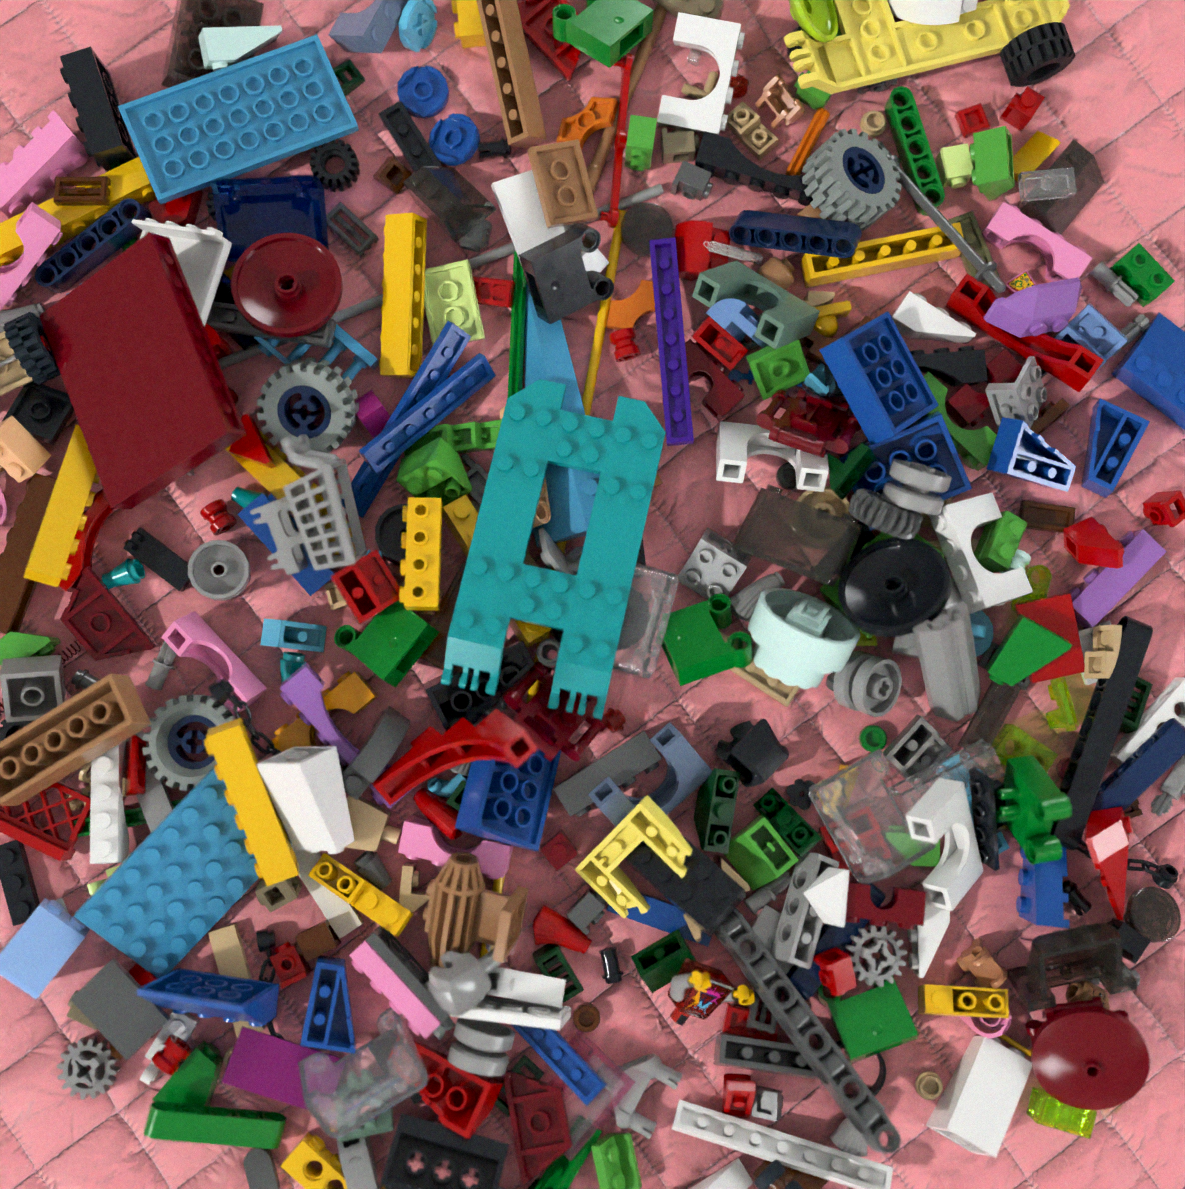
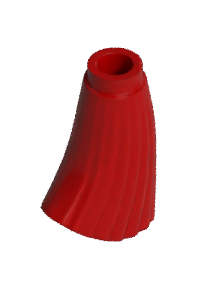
M425 788L419 789L415 793L413 800L426 818L451 840L462 836L461 830L455 828L459 811Z
M546 905L540 908L532 921L535 945L554 944L584 954L592 942L575 924Z

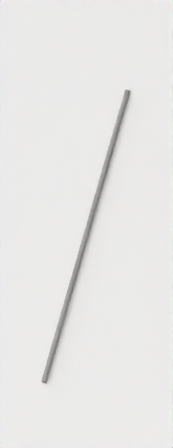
M661 184L620 199L618 209L624 210L664 194ZM610 204L597 208L599 217L596 220L601 217V211H610ZM596 220L586 221V222H581V223L588 224V223H591V222L596 221ZM572 224L563 226L565 232L568 231ZM513 242L469 259L471 270L513 254L516 250ZM383 294L335 312L330 319H334L339 323L380 307L383 303ZM280 341L275 348L287 344L289 342ZM260 343L246 350L242 349L217 359L220 368L224 369L263 353L257 348Z

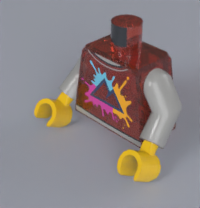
M688 958L684 961L678 974L672 978L671 987L668 991V997L676 1006L670 1017L682 1026L690 1015L700 1019L708 1018L724 1002H734L739 999V1004L741 1005L755 1003L754 991L752 989H749L746 985H739L736 989L720 969Z

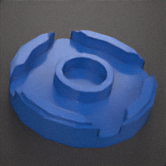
M432 66L411 67L403 73L398 81L397 93L399 101L401 100L407 112L416 118L426 119L434 117L443 111L448 103L449 89L446 78L439 70Z
M453 113L448 115L449 118L439 120L431 130L429 137L431 150L438 161L447 166H457L468 161L478 149L480 141L479 129L471 118L464 114Z

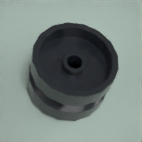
M398 504L388 508L379 517L375 527V539L380 551L391 564L400 567L401 559H406V549L401 547L402 532H407V522L402 520L403 505L407 506L408 504Z

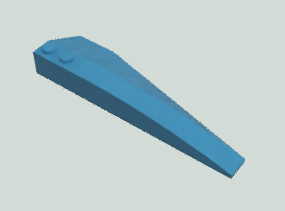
M527 284L525 308V388L539 379L566 384V392L561 410L585 415L561 319L548 324L537 316ZM548 463L545 479L551 518L548 523L532 528L537 548H540L538 540H540L538 530L542 527L555 543L586 536L600 478L599 474Z

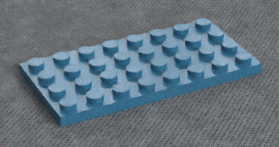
M318 34L118 106L160 205L359 131L358 124Z
M214 767L87 899L74 915L75 918L157 978L168 974L258 880L254 863H257L254 854L249 855L246 849L244 839L247 836L244 829L239 830L234 817L237 811L234 805L229 806L224 790L227 789L224 780L219 781Z

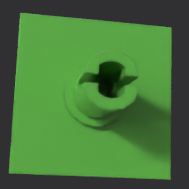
M799 340L778 349H774L769 345L746 356L763 400L772 397L777 390H787L805 381V378L810 374Z

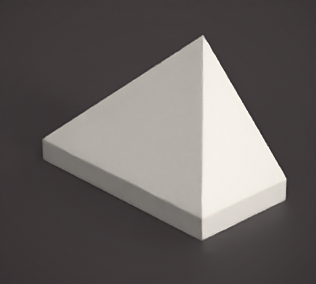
M828 867L803 893L825 924L845 927L849 870Z

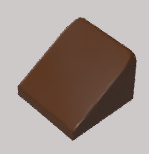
M391 156L385 160L373 177L397 195L413 174L394 156Z

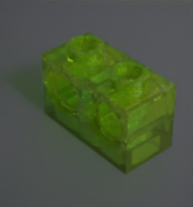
M1004 724L988 748V751L994 754L993 759L1005 767L1009 758L1034 755L1046 773L1058 756L1057 753L1014 724ZM1009 740H1012L1015 746L1011 754H1008L1005 749V745Z
M1033 1087L1026 1114L1037 1124L1090 1139L1097 1111L1068 1106L1053 1098L1045 1090Z

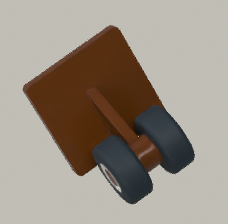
M765 1160L752 1174L755 1178L754 1185L757 1189H821L829 1181L784 1166L779 1160H774L773 1162Z

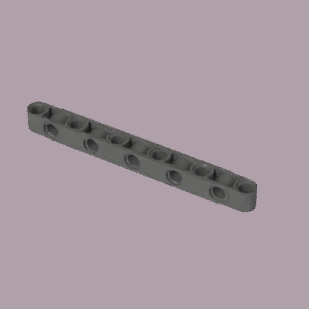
M735 908L714 932L869 1147L879 1153H893L897 1151L901 1144V1137L886 1116L884 1109L746 919ZM742 942H746L750 945V956H746L742 953ZM776 988H780L784 992L785 998L782 1003L778 1002L775 998L774 992ZM811 1035L818 1039L819 1045L816 1050H813L809 1045ZM847 1082L853 1088V1094L850 1098L844 1093V1086ZM883 1131L888 1136V1143L885 1147L881 1145L879 1139Z

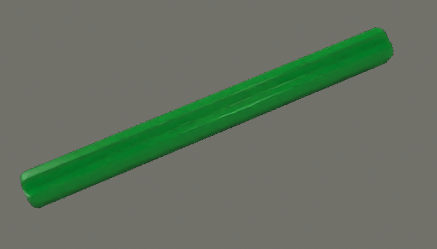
M516 250L514 251L513 281L515 286L511 308L507 398L521 391L523 386L527 281Z

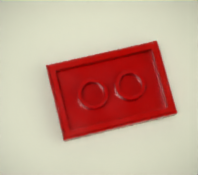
M1071 593L1015 604L1017 617L1021 613L1072 644L1070 650L1029 675L1030 682L1036 683L1083 673L1085 663Z

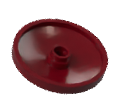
M278 233L256 241L242 253L232 273L231 290L240 314L251 326L271 336L292 338L309 334L330 320L340 304L343 282L336 259L323 244L302 234Z
M1078 1006L1062 1010L1043 1022L1036 1031L1031 1044V1062L1039 1084L1053 1098L1071 1107L1085 1110H1102L1118 1106L1131 1099L1140 1091L1149 1074V1052L1142 1034L1127 1018L1106 1008Z

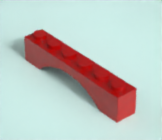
M966 273L951 294L945 307L1027 359L1028 356H1035L1037 366H1040L1047 373L1080 392L1090 381L1104 359L1081 345L1064 342L1043 333L1038 336L1020 338L986 322L983 317L995 299L998 298L988 286Z
M104 489L96 493L93 499L94 503L88 511L86 510L82 513L88 517L83 532L79 530L76 532L74 539L80 541L75 556L70 554L66 563L71 564L67 580L61 579L59 586L67 592H73L74 588L77 587L85 567L90 566L92 569V555L98 533L108 516L115 510L110 508Z

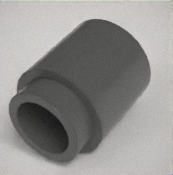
M554 639L542 641L536 651L538 660L548 668H556L561 644ZM555 650L557 656L552 660L548 659V652Z

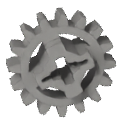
M869 924L868 931L861 927L858 928L860 936L857 937L851 934L850 938L854 943L845 947L851 951L849 956H851V961L853 962V971L857 972L855 978L859 981L865 978V984L869 986L873 985L874 980L880 987H883L884 979L891 984L894 983L892 975L901 976L902 973L898 967L899 965L906 966L907 964L901 960V956L906 955L907 951L899 949V946L904 943L903 940L899 938L894 939L896 932L893 930H889L886 933L885 926H879L877 930L875 925ZM871 938V941H870L869 943H867V944H865L864 946H862V944H863L866 940H868V939ZM888 943L892 948L893 955L887 949ZM873 952L880 953L879 958H872L871 955ZM859 956H861L865 962V970L860 964ZM889 965L885 971L881 972V969Z
M93 1036L89 1041H87L86 1037H82L78 1040V1043L73 1042L70 1044L68 1050L60 1055L65 1061L57 1064V1068L63 1070V1073L57 1076V1078L65 1079L66 1083L62 1086V1089L70 1087L72 1089L70 1096L73 1097L79 1092L81 1100L87 1098L89 1094L92 1099H95L100 1095V1092L104 1094L110 1089L109 1085H113L117 1081L113 1075L120 1071V1067L114 1066L118 1059L111 1056L110 1048L107 1049L105 1047L107 1044L106 1039L97 1043V1036ZM87 1065H90V1066H91V1070H90V1071L87 1070V1068H86Z

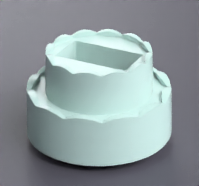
M785 588L763 590L748 624V630L756 642L753 648L755 665L758 668H762L769 677L780 679L786 685L799 686L802 689L817 688L825 674L841 672L860 639L858 627L841 611L818 598Z

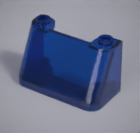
M299 175L223 179L211 182L216 229L221 231L223 237L232 243L227 261L237 262L242 253L253 243L278 233L306 235L317 240L329 250L325 194L318 177Z

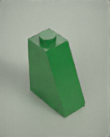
M1020 613L985 668L990 673L989 678L1001 686L1004 683L1013 686L1070 650L1072 644L1065 638Z
M203 1040L152 1100L154 1102L163 1101L210 1106L224 1060L220 1055L219 1049L215 1045L206 1043Z

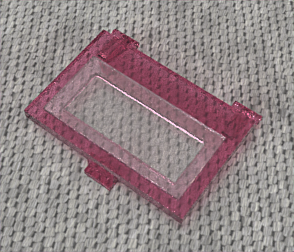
M580 1030L569 1043L572 1046L576 1042L579 1044L575 1051L607 1085L586 1106L557 1074L549 1081L550 1084L563 1088L573 1144L563 1154L570 1161L574 1159L599 1127L603 1129L614 1116L611 1112L636 1083L588 1037L583 1039L582 1034L584 1032Z

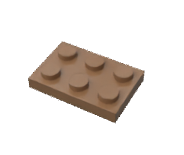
M579 139L534 146L527 150L547 229L577 222L592 221L599 217Z

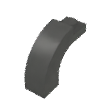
M391 706L387 707L373 725L366 742L342 773L345 792L358 800L370 783L375 781L387 765L409 728L411 721Z

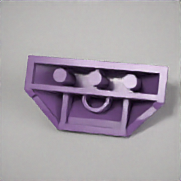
M1072 278L1034 285L1015 292L1005 299L1004 297L995 299L983 318L986 322L1020 338L1038 336L1052 331L1059 332L1068 325L1069 319L1076 311L1082 291L1081 281L1079 278Z

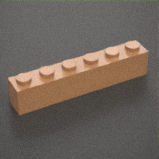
M477 0L508 145L526 149L546 141L547 137L517 0Z

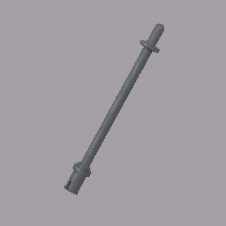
M879 141L878 146L882 150L885 146ZM889 152L886 156L888 160L893 159L896 166L893 170L900 174L898 182L977 269L978 272L975 275V279L981 282L986 280L996 292H1004L1006 285L994 272L997 268L996 262L986 263L900 168V158Z

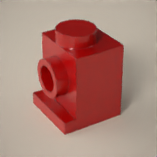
M1027 86L1021 95L1016 93L1000 119L1022 131L1032 119L1045 97Z
M1181 490L1156 492L1143 502V514L1151 520L1153 526L1169 525L1170 527H1175L1185 519V498ZM1174 503L1176 510H1171L1170 505Z
M289 941L275 947V953L269 957L281 982V988L307 977L312 971L305 957H301L298 954L295 943L290 945ZM284 960H290L292 967L287 968Z
M834 947L813 957V961L821 969L819 971V978L822 984L830 989L832 995L840 996L848 990L857 987L851 956L841 949Z

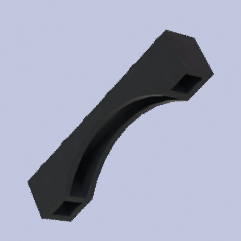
M704 131L695 166L711 172V177L721 178L724 182L731 185L742 184L748 186L750 190L755 192L766 191L779 199L790 198L798 201L803 206H808L813 201L812 196L807 197L804 190L808 185L802 183L804 175H784L761 168L748 160L735 147L730 138Z
M965 346L958 348L956 352H950L949 348H939L933 350L931 354H925L924 350L910 351L921 372H930L934 377L941 379L951 387L964 386L966 383L969 386L978 385L988 381L985 349L974 350V346ZM825 365L826 386L828 385L829 388L827 398L844 396L828 365Z

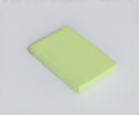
M466 259L425 269L424 307L432 345H434L447 321L454 323L472 336L469 342L485 339L470 261Z

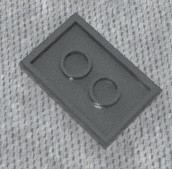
M114 958L70 1000L117 1051L128 1060L170 1017L160 1006L137 995V989L141 988V986Z

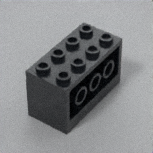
M401 1113L380 1181V1189H498L509 1144L475 1134L470 1139H467L444 1125ZM418 1160L423 1168L413 1171L408 1164ZM446 1168L450 1176L440 1179L439 1174L435 1173V1171ZM468 1175L473 1176V1180L477 1184H472L471 1187H468L462 1178H467Z

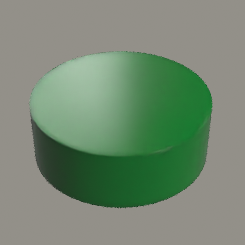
M866 726L859 733V743L866 751L878 752L887 743V735L879 726Z

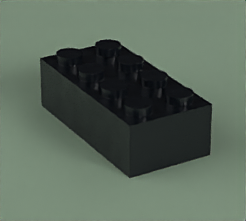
M91 46L60 56L63 65L60 68V72L65 83L69 84L71 92H68V97L73 108L77 109L79 116L76 117V122L80 131L85 134L87 141H84L83 144L88 156L94 157L98 167H103L106 172L137 158L130 134L118 108L120 103L110 72Z
M685 837L684 839L693 851L690 856H685L683 865L688 869L683 878L642 840L625 857L629 865L705 934L711 937L746 897L744 888Z

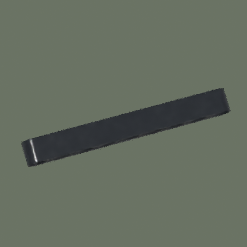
M1128 616L1122 617L1117 624L1122 626V636L1116 665L1109 679L1097 680L1059 788L1061 793H1065L1070 800L1071 816L1067 819L1053 821L1050 835H1054L1059 839L1061 847L1071 851L1078 847L1082 839L1153 633L1152 626Z

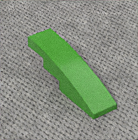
M502 419L483 423L474 421L457 425H436L406 449L404 457L439 437L446 441L458 454L493 450L496 446Z

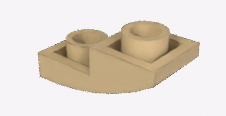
M743 101L727 114V126L759 161L779 144L778 138L761 124L760 116Z

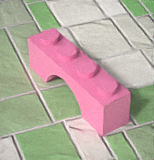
M33 202L30 203L16 222L15 231L23 242V254L17 261L9 265L0 266V311L5 305L9 307L17 296V293H15L19 285L24 287L32 276V273H30L34 265L39 267L47 256L46 249L50 244L55 246L63 234L60 232L61 221Z
M1003 202L982 231L984 239L1001 250L1013 243H1026L1035 247L1045 260V278L1051 282L1080 278L1092 260V257L1087 255L1083 248L1073 246L1065 241L1061 234L1046 229L1039 220L1024 215L1013 204Z
M195 611L175 620L161 637L179 657L197 659L206 664L214 672L218 680L222 678L228 680L235 689L232 694L239 700L247 702L249 707L267 689ZM228 699L224 706L235 716L233 711L234 704ZM243 705V708H242V709H239V708L237 707L238 712L240 713V712H242L243 710H245L244 705Z
M411 815L404 821L398 853L406 854V857L411 860H421L422 858L431 860L432 864L443 867L451 854L455 852H468L478 858L481 873H484L485 877L499 879L500 877L504 878L509 870L513 845L484 838L475 847L467 849L457 848L449 844L442 837L439 829L428 819Z

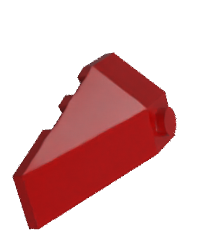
M1122 806L1091 811L1087 821L1085 837L1095 869H1100L1101 883L1103 887L1107 886L1108 899L1117 920L1123 919L1129 833H1133L1130 816L1125 817Z
M400 1034L388 1059L389 1062L406 1082L417 1090L422 1096L421 1099L439 1116L438 1119L444 1126L470 1139L492 1111L503 1083L490 1076L478 1075L457 1068L447 1060L448 1055Z

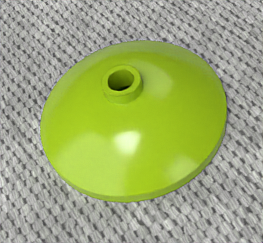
M789 0L790 13L793 19L813 39L827 43L837 36L838 16L834 0Z

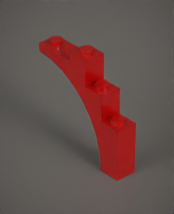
M495 709L476 727L462 717L441 735L430 725L410 743L412 748L371 784L387 803L392 805L405 793L444 770L477 760L504 761L517 768L539 748L524 728L498 709Z

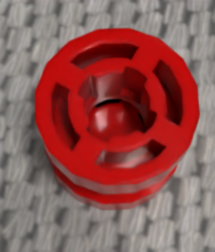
M634 328L620 329L609 335L610 343L616 346L614 352L616 362L628 361L641 355L639 346L633 341L636 337Z
M223 499L209 503L200 511L203 519L210 523V530L215 536L225 533L237 524L234 515L228 513L227 505Z
M171 1034L164 1042L163 1050H158L152 1057L154 1065L168 1075H174L179 1068V1062L186 1059L192 1052L191 1047L184 1040Z

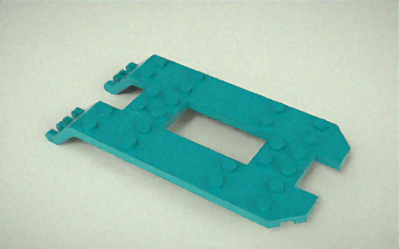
M539 379L507 398L447 638L441 684L450 685L452 683L454 666L463 668V673L459 680L460 688L466 689L470 669L474 670L470 687L472 691H476L479 688L481 672L489 673L490 678L485 692L495 696L510 619L559 629L564 632L556 662L548 708H558L560 691L565 690L571 692L566 706L567 712H573L577 693L582 694L578 715H585L587 696L596 697L598 700L594 707L593 717L602 720L666 432L645 401L618 396L613 421L561 410L566 392V384ZM548 463L600 475L577 576L524 564Z

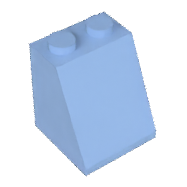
M44 898L0 952V975L34 999H37L83 941L90 929L77 918L65 912L64 907L59 902Z

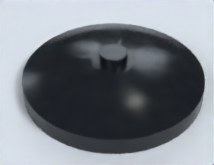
M890 538L865 547L848 562L840 576L838 595L847 618L862 631L882 637L903 636L913 633V627L926 620L932 622L940 615L950 597L951 576L942 555L929 544L916 539Z

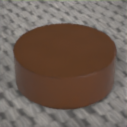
M592 1003L578 1005L573 1013L574 1025L582 1032L595 1030L600 1023L598 1008Z

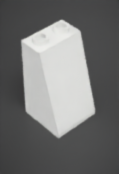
M294 746L257 763L258 771L295 850H307V853L328 851V854H336L344 851L345 846L355 841L336 746Z
M974 1036L928 1119L926 1126L974 1154L997 1157L1031 1071L1032 1062L1024 1058L1025 1054L1012 1047L1008 1049L1002 1046L1001 1040L997 1037Z

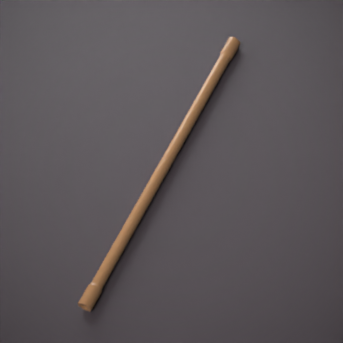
M656 4L653 13L652 32L641 41L632 62L627 108L668 12L658 4ZM620 94L617 99L618 107L613 127L605 128L591 164L587 168L593 194L616 137Z

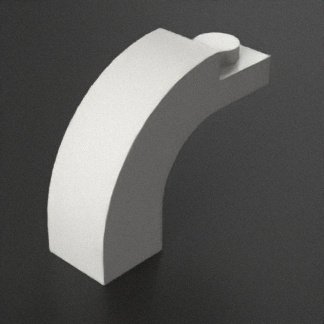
M887 0L892 15L908 22L923 25H944L959 22L960 14L976 10L978 0Z

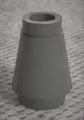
M365 851L354 861V865L357 867L356 871L379 890L384 889L392 881L377 852Z

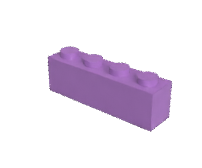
M1144 529L1135 532L1129 531L1119 540L1125 550L1123 567L1119 569L1101 566L1098 569L1093 568L1083 577L1085 582L1079 588L1075 587L1068 592L1071 593L1076 621L1083 628L1094 627L1167 552Z

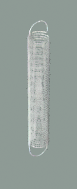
M711 241L713 242L712 244L728 252L724 254L722 253L723 251L708 242V245L713 247L712 250H708L710 252L714 251V253L756 263V259L762 261L757 258L762 254L752 251L748 252V250L737 247L733 248V246ZM735 253H737V254H739V255H741V256H744V257H746V258H743V257L739 258V257H737L738 255H736Z

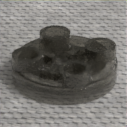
M637 204L631 207L622 219V242L630 251L637 255L651 257L649 240L672 238V219L668 212L657 204Z
M1145 887L1136 890L1128 899L1126 913L1123 917L1124 922L1152 943L1168 941L1177 934L1181 924V914L1178 904L1168 892L1158 887Z

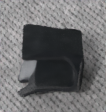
M761 719L755 726L750 721L734 726L730 730L734 738L733 741L728 743L724 740H719L716 747V756L725 761L735 771L741 772L740 781L745 787L765 783L789 756L787 747L780 745L766 719Z

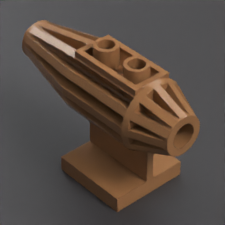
M455 852L451 854L437 877L431 879L427 887V895L430 897L429 903L424 909L423 920H426L424 931L428 932L430 969L432 967L447 969L444 967L440 957L447 951L460 954L470 953L475 941L495 946L492 960L503 963L520 938L528 888L518 886L511 896L485 889L478 858L468 852Z

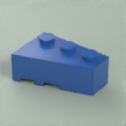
M1002 417L986 469L1046 488L1068 492L1076 466L1056 448L1049 446L1040 434L1034 433L1024 420Z
M1020 847L1023 866L1018 874L1021 892L1016 900V910L1019 913V917L1039 926L1070 929L1069 920L1064 919L1063 903L1069 902L1068 893H1063L1062 886L1063 877L1068 876L1066 848L1062 847V857L1060 860L1033 865L1028 862L1024 850Z

